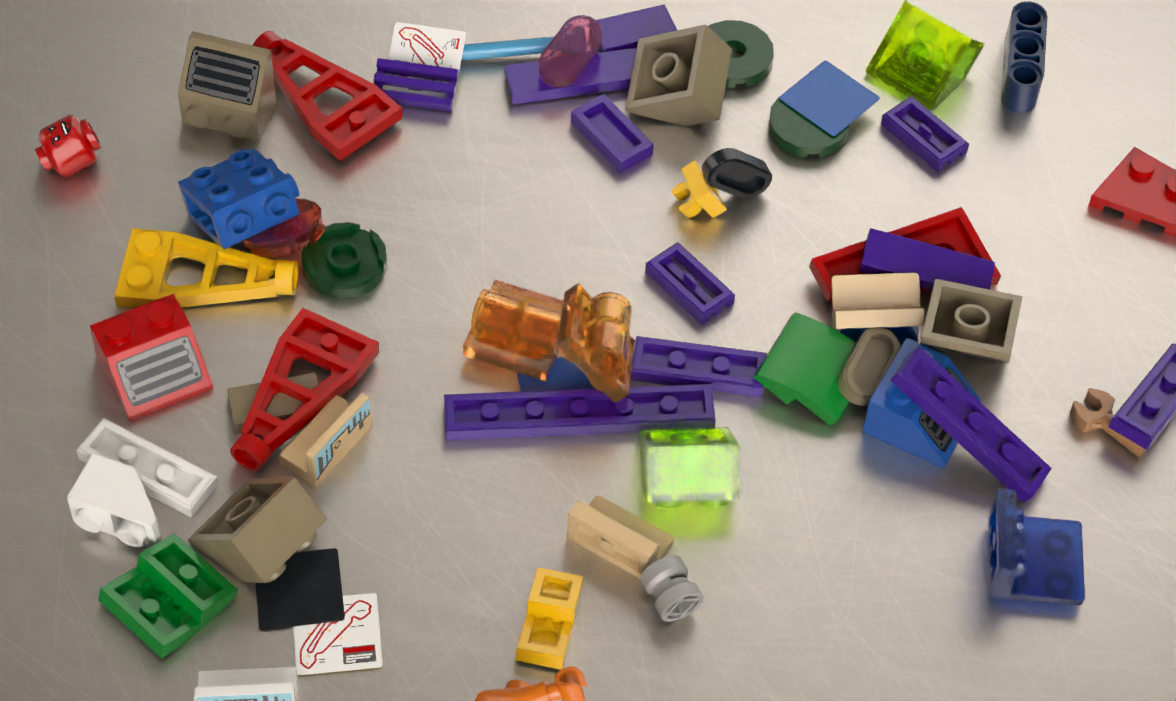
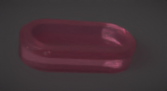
M586 15L571 17L564 23L543 51L539 59V72L546 84L557 88L571 85L594 57L602 44V29L594 18Z

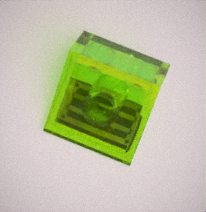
M904 1L865 72L905 96L914 97L927 109L934 111L965 80L985 43L923 7Z
M729 427L639 430L643 492L647 502H655V507L678 508L682 506V501L700 500L702 506L721 507L728 505V500L740 499V445Z

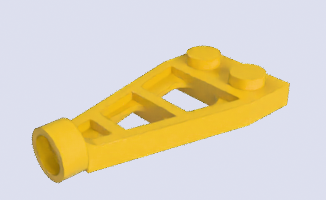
M132 228L114 298L117 307L136 308L174 293L181 308L271 298L277 297V294L294 296L298 285V262L271 260L229 247L222 249L218 244L178 232ZM178 257H185L201 262L205 266L202 280L190 285L171 286L167 284L172 260ZM229 265L247 270L245 282L231 285L214 284L218 266Z

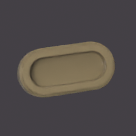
M883 327L869 328L856 341L837 380L841 394L849 402L862 406L868 405L899 352L901 344L890 330Z

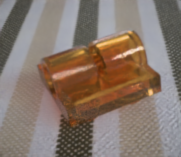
M494 280L491 289L484 288L477 299L472 314L471 329L463 344V356L546 381L576 317L577 305Z
M578 283L565 291L557 346L567 361L574 362L587 375L590 383L596 390L603 391L616 403L629 395L635 340L630 336L632 306L624 296L614 292L600 293L592 298Z

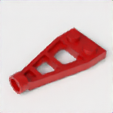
M274 31L262 33L252 46L271 50L274 80L312 137L339 161L402 119V107L375 84L285 38L282 39ZM301 66H305L320 76L300 88L289 77V74ZM331 87L352 96L353 99L329 116L324 115L313 100Z
M302 308L278 339L241 430V435L230 448L233 459L245 469L254 472L260 471L278 447L313 420L322 408L336 395L341 397L359 381L379 354V342ZM298 358H302L331 372L329 377L312 389H307L288 380L291 367ZM281 392L302 402L296 411L284 421L266 413L274 396Z

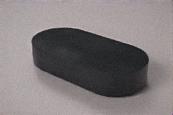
M724 148L714 152L707 157L701 168L707 183L711 187L739 198L758 196L769 187L772 181V174L763 160L734 148Z

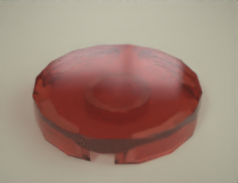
M295 198L300 212L299 215L241 241L242 246L245 250L250 248L251 253L259 257L277 258L292 255L301 250V243L309 240L311 245L324 232L325 219L322 209L316 202Z

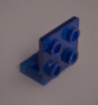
M997 488L988 516L989 598L1082 605L1085 599L1081 522L1024 516V510L1016 508V490Z

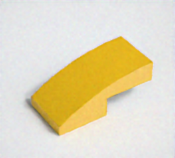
M537 568L528 598L527 614L516 648L515 661L563 669L584 576Z

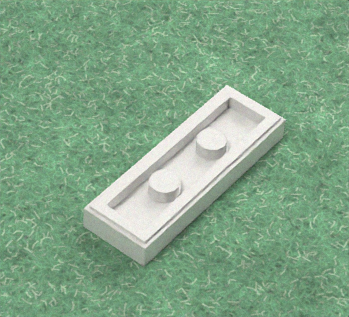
M105 418L101 420L76 450L78 459L85 463L88 462L92 453L135 467L146 495L190 518H193L218 486L216 475Z

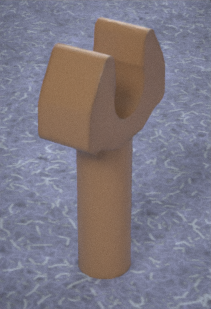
M1093 388L1088 389L1084 401L1091 408L1095 409V412L1088 410L1078 401L1073 402L1070 415L1074 425L1081 432L1087 433L1090 430L1103 429L1137 457H1140L1146 451V449L1109 428V424L1114 416L1112 408L1115 402V398L1109 393Z

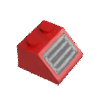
M174 293L89 325L96 357L129 422L213 390V384L192 327Z

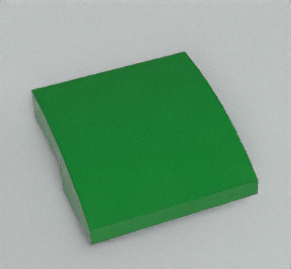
M795 312L787 321L753 378L786 404L797 399L831 426L840 419L849 404V401L841 394L837 380L856 342L815 319Z
M174 533L139 553L137 567L102 586L98 601L162 659L191 639L221 613L237 596L238 589Z

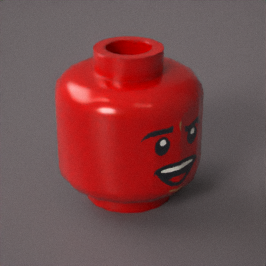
M68 115L40 130L39 141L41 146L36 148L35 152L46 171L54 168L60 176L70 177L95 164L98 160L97 150L101 149L102 146L93 127L86 118L80 121L76 116Z

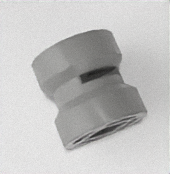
M676 555L666 556L650 564L640 577L646 592L649 595L655 596V608L663 621L667 622L677 621L690 615L703 602L701 591L695 582L688 580V569L681 557Z

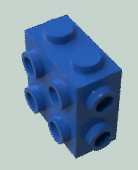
M254 148L237 151L230 155L229 159L212 167L199 168L192 172L190 177L178 181L189 218L222 249H226L300 214L295 199L299 197V189L294 178L289 173L284 174L278 169L276 163L271 158L266 159Z

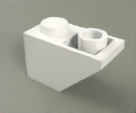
M92 453L67 496L73 522L82 529L92 533L101 531L116 536L122 542L132 547L145 546L149 548L160 542L161 537L157 518L136 468Z

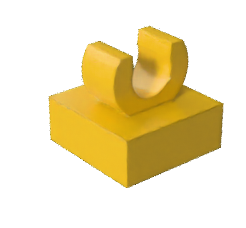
M696 160L681 168L687 182L677 184L671 192L680 202L690 197L686 203L679 206V210L687 218L696 216L702 208L714 218L726 211L727 208L718 189L711 187L707 183L701 170L702 167Z

